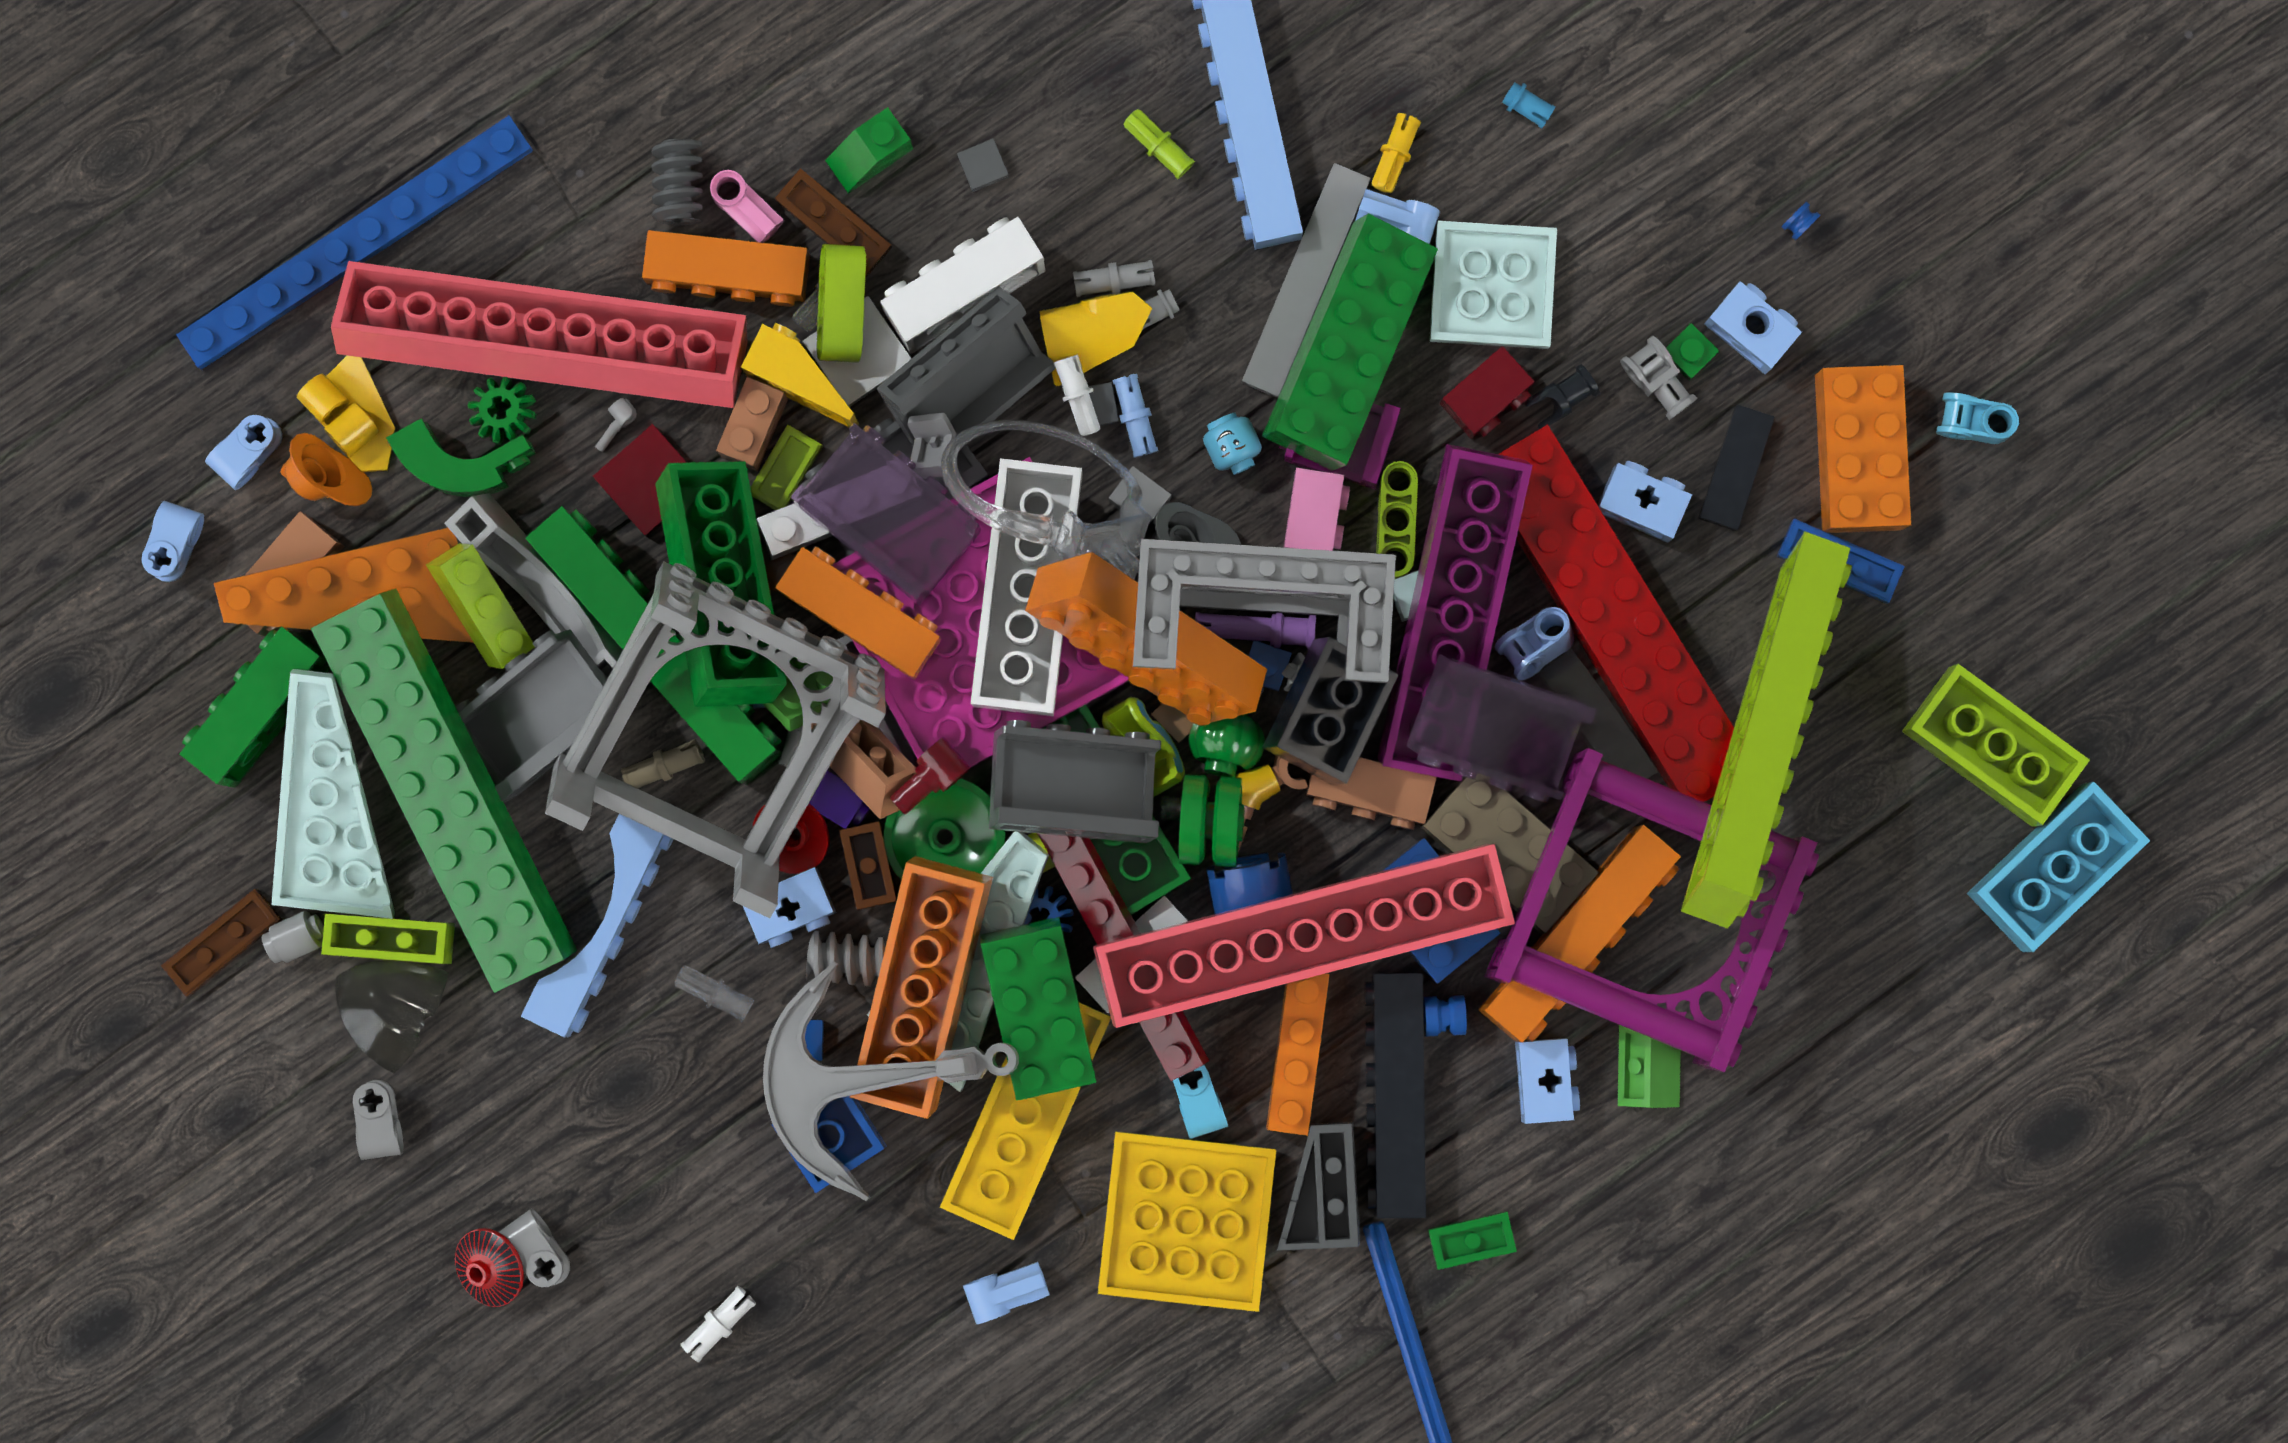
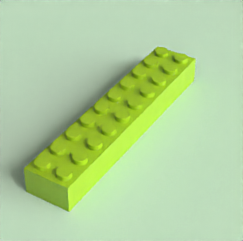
M1805 531L1780 569L1681 912L1728 929L1737 916L1744 917L1750 900L1755 902L1760 894L1764 878L1758 876L1761 864L1764 866L1767 864L1774 846V842L1768 840L1771 829L1775 830L1778 827L1784 811V806L1778 803L1781 793H1787L1794 775V771L1788 769L1791 758L1796 759L1804 739V736L1798 734L1801 723L1806 724L1813 708L1814 701L1808 699L1811 689H1816L1822 676L1823 667L1818 665L1820 654L1825 655L1830 646L1833 633L1827 631L1830 621H1835L1842 605V599L1838 598L1837 594L1839 587L1844 588L1851 573L1852 565L1846 564L1850 552L1849 547Z

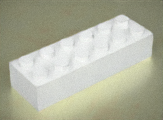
M1000 458L972 687V707L1054 716L1063 635L1042 626L1039 619L1026 612L1025 609L1038 567L1073 557L1083 475L1082 468Z

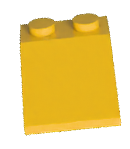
M775 323L773 328L762 324L741 366L746 376L781 390L789 399L856 431L859 422L854 413L800 344V339L796 337L797 333L778 323Z

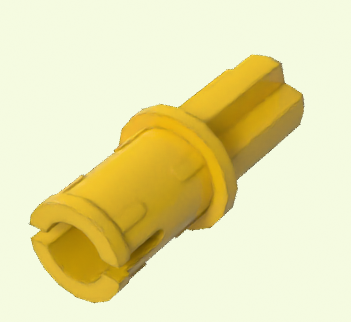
M1397 114L1388 142L1383 144L1380 149L1383 155L1372 180V186L1383 193H1392L1394 191L1404 163L1410 161L1411 155L1409 150L1421 125V122L1411 115L1407 121L1405 120L1406 114Z

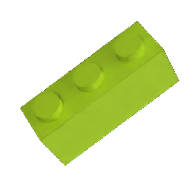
M459 543L426 564L489 667L503 669L515 657L523 653L526 654L535 648L533 641L473 544Z
M325 914L321 954L452 964L455 923Z

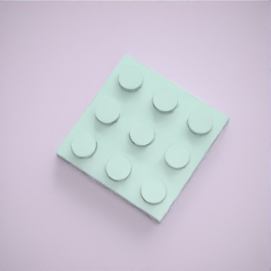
M1437 221L1435 247L1438 248V251L1434 258L1430 342L1549 349L1551 345L1557 228Z

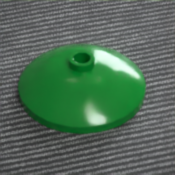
M959 779L945 792L941 789L937 793L932 791L906 815L901 810L888 815L884 827V843L888 861L901 880L906 862L915 856L981 874L1005 844V830L989 829L990 796L975 784ZM941 829H948L952 832L953 839L949 844L944 845L938 841L937 834Z

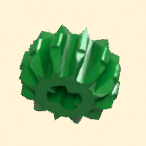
M503 377L499 388L493 378L487 379L488 392L479 387L474 389V393L481 400L480 402H468V408L480 413L473 415L469 422L472 426L482 425L478 432L480 437L486 439L493 433V442L501 445L505 433L510 441L518 437L515 432L518 428L525 434L530 433L531 429L523 423L524 419L534 420L537 418V413L525 408L533 405L536 400L532 395L523 396L527 387L522 382L517 383L512 388V379ZM501 402L505 403L508 407L511 405V408L506 410L507 417L501 419L497 414L494 415V413L499 411L498 404Z

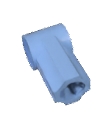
M1366 189L1356 220L1369 213L1430 244L1440 210L1420 201L1407 200L1404 202Z
M1039 1262L999 1276L997 1273L963 1285L976 1324L996 1319L1010 1313L1012 1308L1050 1295Z

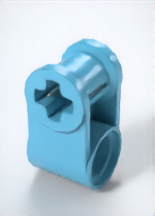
M1944 393L1943 401L1946 402L1942 425L1937 427L1936 433L1953 439L1999 444L2007 440L2017 430L2019 417L2016 410L2005 403L1978 399L1977 397L1961 393ZM1997 414L2005 419L2007 429L2004 433L1994 432L1989 427L1988 418L1990 415Z
M1205 1065L1194 1070H1201L1202 1077L1197 1079L1198 1086L1195 1088H1190L1188 1083L1181 1084L1179 1078L1173 1080L1180 1101L1179 1108L1190 1139L1228 1127L1218 1093L1214 1091Z

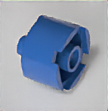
M1268 853L1238 857L1237 867H1224L1225 869L1215 872L1214 865L1206 868L1215 914L1293 894L1285 853H1278V860L1273 861L1269 860Z

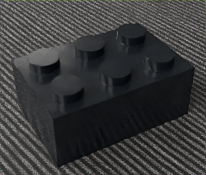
M1327 637L1313 640L1262 748L1329 784H1347L1398 674L1389 670L1388 683L1345 680L1347 646Z

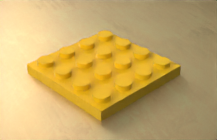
M1115 1131L1098 1294L1259 1312L1276 1149Z

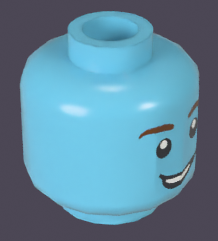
M1236 412L1207 425L1209 431L1204 435L1203 442L1216 469L1224 471L1231 468L1233 475H1236L1255 466L1253 458L1261 452L1262 446L1249 418L1237 417Z

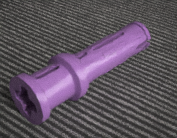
M1200 612L1195 614L1196 622L1212 625L1211 627H1204L1220 638L1270 641V646H1274V648H1280L1281 645L1306 646L1308 650L1315 639L1316 615L1310 614L1308 618L1284 617L1282 612L1272 614V618Z

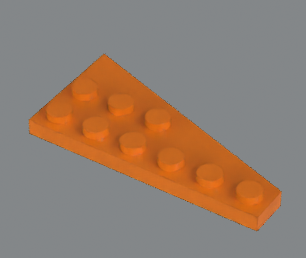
M448 527L214 582L224 623L272 627L282 626L285 628L311 630L312 627L380 593L397 589L421 639L474 643L426 564L458 544L456 536Z

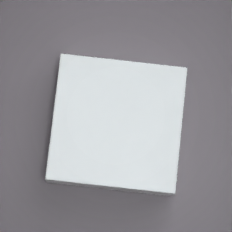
M868 296L864 298L863 345L859 363L819 361L816 351L817 331L803 340L806 348L849 407L877 389L879 385L912 359Z

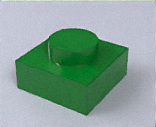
M1692 323L1666 347L1674 364L1688 381L1719 352Z

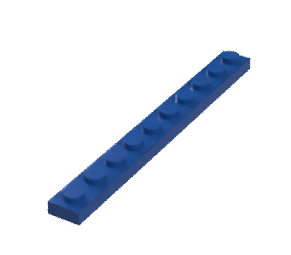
M510 115L212 310L176 334L197 368L204 369L345 275L348 261L366 262L533 152V149Z

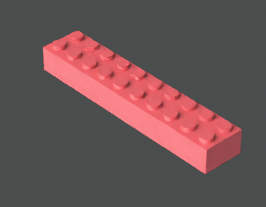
M348 261L331 324L336 353L340 355L734 408L742 372L741 366L744 362L748 343L746 315Z
M1485 844L1095 945L1093 949L1113 1026L1118 1028L1513 925L1515 921L1495 844Z

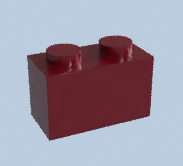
M1501 346L1444 396L1440 405L1470 439L1478 433L1486 437L1502 422L1497 417L1508 407L1513 411L1517 410L1532 396L1527 390L1532 386L1534 380L1509 352Z

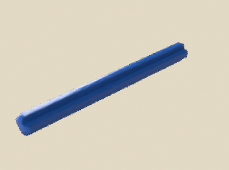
M1382 1221L1367 1224L1363 1227V1232L1429 1443H1452L1385 1225Z

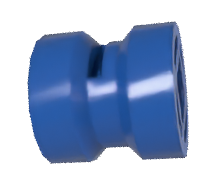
M1464 995L1451 996L1447 1002L1439 1000L1436 996L1423 997L1425 1037L1438 1036L1441 1032H1446L1448 1029L1452 1035H1466L1467 1019Z

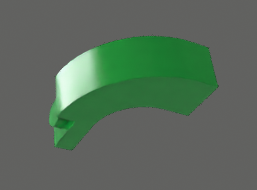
M422 418L386 437L399 461L414 476L441 492L462 497L493 494L508 488L509 485L502 473L508 470L509 474L525 468L531 463L529 458L537 454L529 439L521 435L485 456L475 459L456 458L444 451L430 425Z

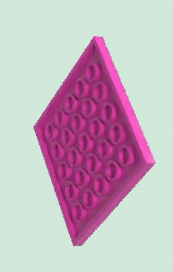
M1030 457L1022 460L1026 462H1032ZM998 474L832 565L843 574H846L851 569L867 579L870 583L866 589L880 597L882 592L885 591L904 604L900 611L912 619L917 614H920L938 626L935 634L940 636L941 641L915 680L853 641L860 654L873 657L881 664V668H884L885 701L917 759L934 743L944 737L970 767H973L993 756L994 732L1003 725H1007V721L1031 722V728L1042 729L1129 681L1128 677L1116 669L1102 665L1099 658L1084 649L1073 646L1069 639L1063 636L1054 716L972 707V687ZM1076 539L1074 542L1073 557L1083 554Z

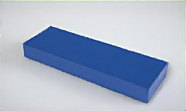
M1797 519L1791 521L1777 557L1786 560L1805 531L1850 548L1846 564L1852 565L1851 573L1845 586L1885 604L1890 602L1905 566Z

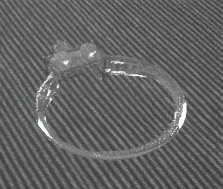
M1000 420L975 425L957 434L947 444L941 459L943 480L955 500L974 517L1013 537L1051 546L1063 560L1093 552L1105 561L1111 562L1114 567L1132 579H1135L1136 573H1139L1140 563L1136 556L1140 554L1141 539L1145 537L1151 516L1140 506L1143 496L1140 485L1128 469L1107 450L1071 431L1048 424L1023 420ZM1003 430L1030 431L1069 441L1101 458L1125 482L1127 497L1122 502L1119 513L1120 518L1085 525L1073 511H1068L1063 514L1061 522H1053L1054 517L1021 512L990 504L978 497L963 481L957 466L958 451L970 440L978 436Z

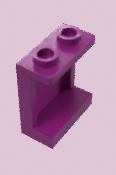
M1386 403L1384 407L1373 404L1348 464L1332 471L1283 446H1280L1279 449L1286 450L1284 455L1285 462L1310 470L1344 475L1345 481L1376 490L1401 408Z

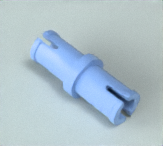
M1132 374L1129 377L1124 376L1114 379L1113 384L1115 385L1123 413L1119 417L1121 424H1126L1133 449V457L1136 458L1144 454L1148 455L1157 452L1158 447H1156L1148 418L1152 414L1150 408L1145 407L1138 375Z

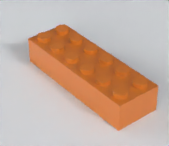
M1089 552L1038 567L1025 611L1039 619L1042 626L1059 632L1068 638L1073 646L1084 649L1099 658L1102 665L1116 669L1128 677L1133 685L1147 689L1156 695L1161 703L1172 706L1187 715V719L1192 723L1208 725L1211 722L1227 718L1234 719L1240 715L1256 712L1267 668L1180 610L1176 669L1133 667L1138 582L1095 553Z
M1645 825L1633 827L1597 869L1599 873L1548 932L1542 934L1531 948L1592 973L1601 962L1596 958L1599 952L1604 947L1606 949L1608 947L1613 948L1627 930L1622 925L1627 919L1634 916L1638 918L1651 904L1653 899L1649 896L1650 892L1656 886L1658 888L1661 885L1663 887L1666 886L1676 875L1679 868L1675 863L1681 856ZM1511 980L1510 983H1500L1478 1010L1511 1039L1523 1043L1525 1039L1527 1041H1534L1548 1024L1543 1019L1551 1009L1559 1011L1566 1003Z
M917 856L906 862L857 1065L935 1061L943 1051L952 1050L993 881L992 876ZM932 1077L851 1095L849 1098L928 1119L937 1110L944 1081L939 1077Z

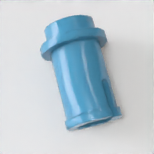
M1514 82L1502 103L1508 106L1507 111L1515 110L1542 129L1556 106L1547 103L1525 89L1527 86L1525 83L1520 86Z

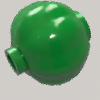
M1244 714L1234 719L1227 718L1211 722L1208 725L1193 723L1188 740L1195 759L1205 764L1204 772L1218 777H1235L1236 771H1247L1259 762L1264 752L1262 747L1265 737L1259 723L1248 714Z

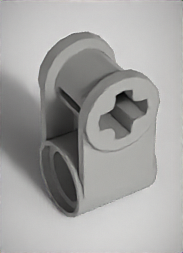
M372 1080L361 1085L353 1095L356 1144L360 1159L367 1160L403 1154V1135L398 1119L393 1088L383 1080ZM372 1089L375 1095H382L383 1102L378 1104L376 1109L373 1103H366L365 1096L371 1094Z
M530 1208L499 1231L517 1250L522 1261L523 1271L534 1285L550 1287L563 1282L568 1277L570 1261L553 1238L547 1224L534 1209ZM553 1260L556 1266L552 1268V1274L544 1276L541 1270L545 1267V1262Z

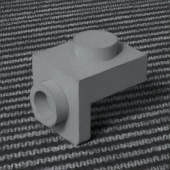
M935 413L909 417L907 425L915 438L908 468L913 479L951 476L959 437L945 413Z

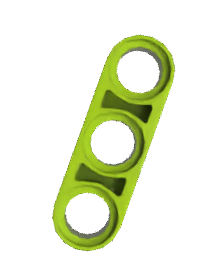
M822 245L819 267L816 343L819 361L860 362L863 345L866 271L864 246Z
M1403 461L1393 462L1388 465L1383 471L1379 482L1376 554L1398 551L1403 554L1406 561L1404 569L1395 571L1394 579L1409 573L1413 567L1415 556L1418 477L1414 467ZM1393 472L1404 473L1409 479V487L1404 491L1393 490L1388 484V476ZM1393 511L1403 513L1408 522L1406 529L1402 531L1390 529L1386 524L1387 514Z

